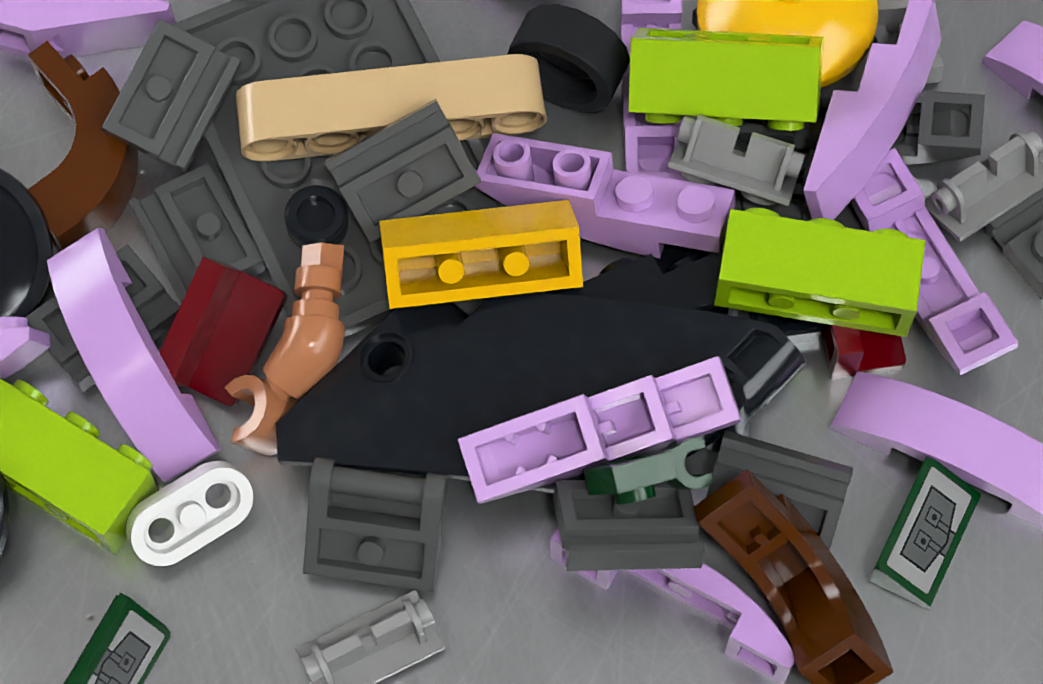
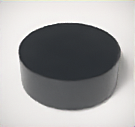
M319 185L302 188L289 199L285 208L284 218L287 233L290 239L300 248L303 245L321 242L338 245L348 231L349 219L346 203L331 188Z

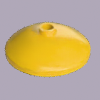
M697 0L698 30L824 36L821 88L839 81L861 63L874 41L879 16L877 0Z

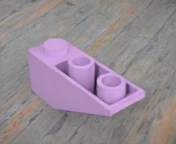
M0 0V50L29 58V53L48 41L64 59L70 54L77 57L142 47L147 43L159 18L171 25L176 23L171 3L165 0Z

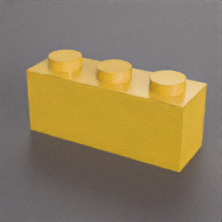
M569 200L379 221L389 309L583 287L579 225Z

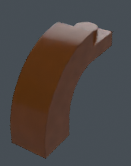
M46 41L29 53L28 57L40 85L76 124V131L72 147L62 163L28 190L37 200L46 217L53 246L58 252H61L96 228L104 229L106 234L113 228L123 214L134 190L138 171V150L102 131V126L120 94L114 80L105 68L102 67L89 76L81 63L72 54L63 59L52 45Z
M746 469L694 506L698 524L747 571L769 600L786 631L798 671L811 684H877L894 673L877 628L852 583L818 534L783 494L775 497Z

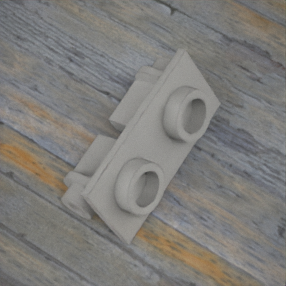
M698 114L696 120L684 117L677 137L679 142L669 160L668 168L681 171V175L690 182L706 185L718 183L740 190L743 197L754 203L773 205L777 202L786 206L789 205L805 154L793 151L794 144L752 132L745 153L734 149L741 128Z
M1017 131L1010 136L1009 142L988 154V159L982 163L977 161L953 178H944L937 183V191L925 199V207L931 217L961 242L1043 188V163L1039 161V154L1043 152L1042 139L1034 131H1028L1027 133Z
M414 590L295 648L312 684H375L444 650L445 647L433 625L435 621L425 600H421L417 591Z

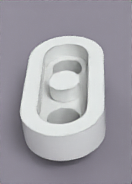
M210 461L204 463L138 503L127 519V539L135 553L144 562L154 566L175 564L236 527L247 517L253 504L252 486L243 473L228 462ZM216 483L225 485V491L218 500L207 501L205 499L206 491L210 486ZM159 518L169 520L168 528L164 533L157 536L148 534L149 526L154 520Z

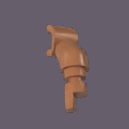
M321 242L302 246L301 266L296 269L294 294L301 299L293 303L292 317H288L284 321L283 335L262 368L267 377L262 379L255 375H243L233 379L224 387L232 397L255 406L250 419L244 425L234 428L230 441L232 444L263 455L272 456L278 454L276 423L298 403L296 398H303L337 365L344 343L345 324L339 320L340 306L334 303L333 300L341 297L344 245Z

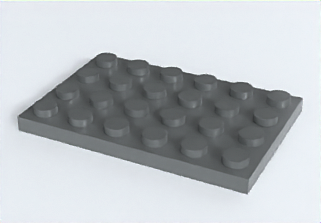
M231 0L172 24L215 46L217 50L231 57L233 55L241 59V66L205 133L204 139L242 220L263 259L265 269L273 286L285 291L287 294L283 307L288 317H292L293 303L301 299L294 294L296 269L301 266L302 248L298 247L287 233L284 218L285 208L289 199L297 191L308 186L319 185L336 191L345 201L348 210V231L344 239L338 244L344 245L341 297L333 300L334 303L340 306L339 320L345 324V337L383 321L396 308L389 309L381 238L372 243L369 242L340 192L334 177L324 164L326 159L335 154L263 162L245 158L241 153L236 92L242 86L258 81L440 62L410 1L249 0L246 2L245 0ZM480 138L460 141L477 171L485 153V148ZM473 186L421 216L507 206Z

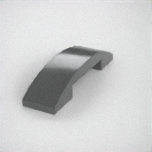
M922 91L921 103L915 104L899 137L890 150L895 148L906 165L945 162L980 155L985 95ZM820 96V110L816 123L805 122L804 129L793 131L776 130L767 126L768 120L743 119V124L736 126L741 128L737 140L749 142L752 132L794 144V151L808 153L809 147L816 148L831 97Z

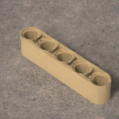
M510 54L249 83L242 86L236 92L241 153L245 158L261 162L337 154L434 99H437L459 141L490 138L493 133L502 135L528 133L539 129L547 121L539 64L537 59L532 56Z

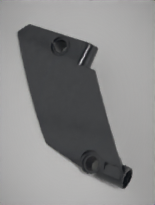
M535 292L487 298L470 315L453 302L396 308L276 423L278 461L281 465L312 466L315 457L336 459L338 467L427 476L429 472L448 475L450 479L471 481L458 442L459 438L582 394L591 397L650 375L658 378L717 356L722 360L743 420L741 423L697 437L704 439V448L711 452L719 453L725 430L748 437L751 428L750 419L762 407L767 406L805 367V360L798 348L775 324L768 323L761 317L753 320L697 309L639 301ZM401 365V368L395 373L384 375L390 368ZM693 450L689 452L686 458L698 452L699 450ZM584 474L565 480H585ZM555 483L531 490L554 493Z

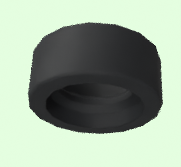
M559 4L539 5L528 11L507 55L524 54L537 59L544 100L577 112H597L608 107L630 63L626 45L612 29L599 19L583 11Z

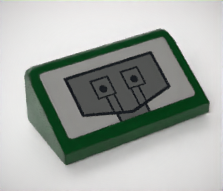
M926 456L868 581L929 610L981 494L940 462Z
M120 593L119 596H115L64 684H144L169 641L171 632L166 625L138 603Z

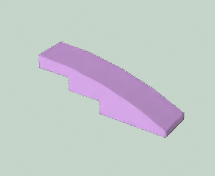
M909 0L896 45L872 43L858 92L833 90L803 190L812 219L827 218L834 220L868 182L899 137L925 87L942 39L935 0Z
M717 356L658 378L650 375L591 397L582 394L459 438L458 442L477 502L482 504L552 484L556 480H565L584 474L583 469L640 453L654 452L667 447L671 442L678 439L697 438L741 423L743 420L722 360Z

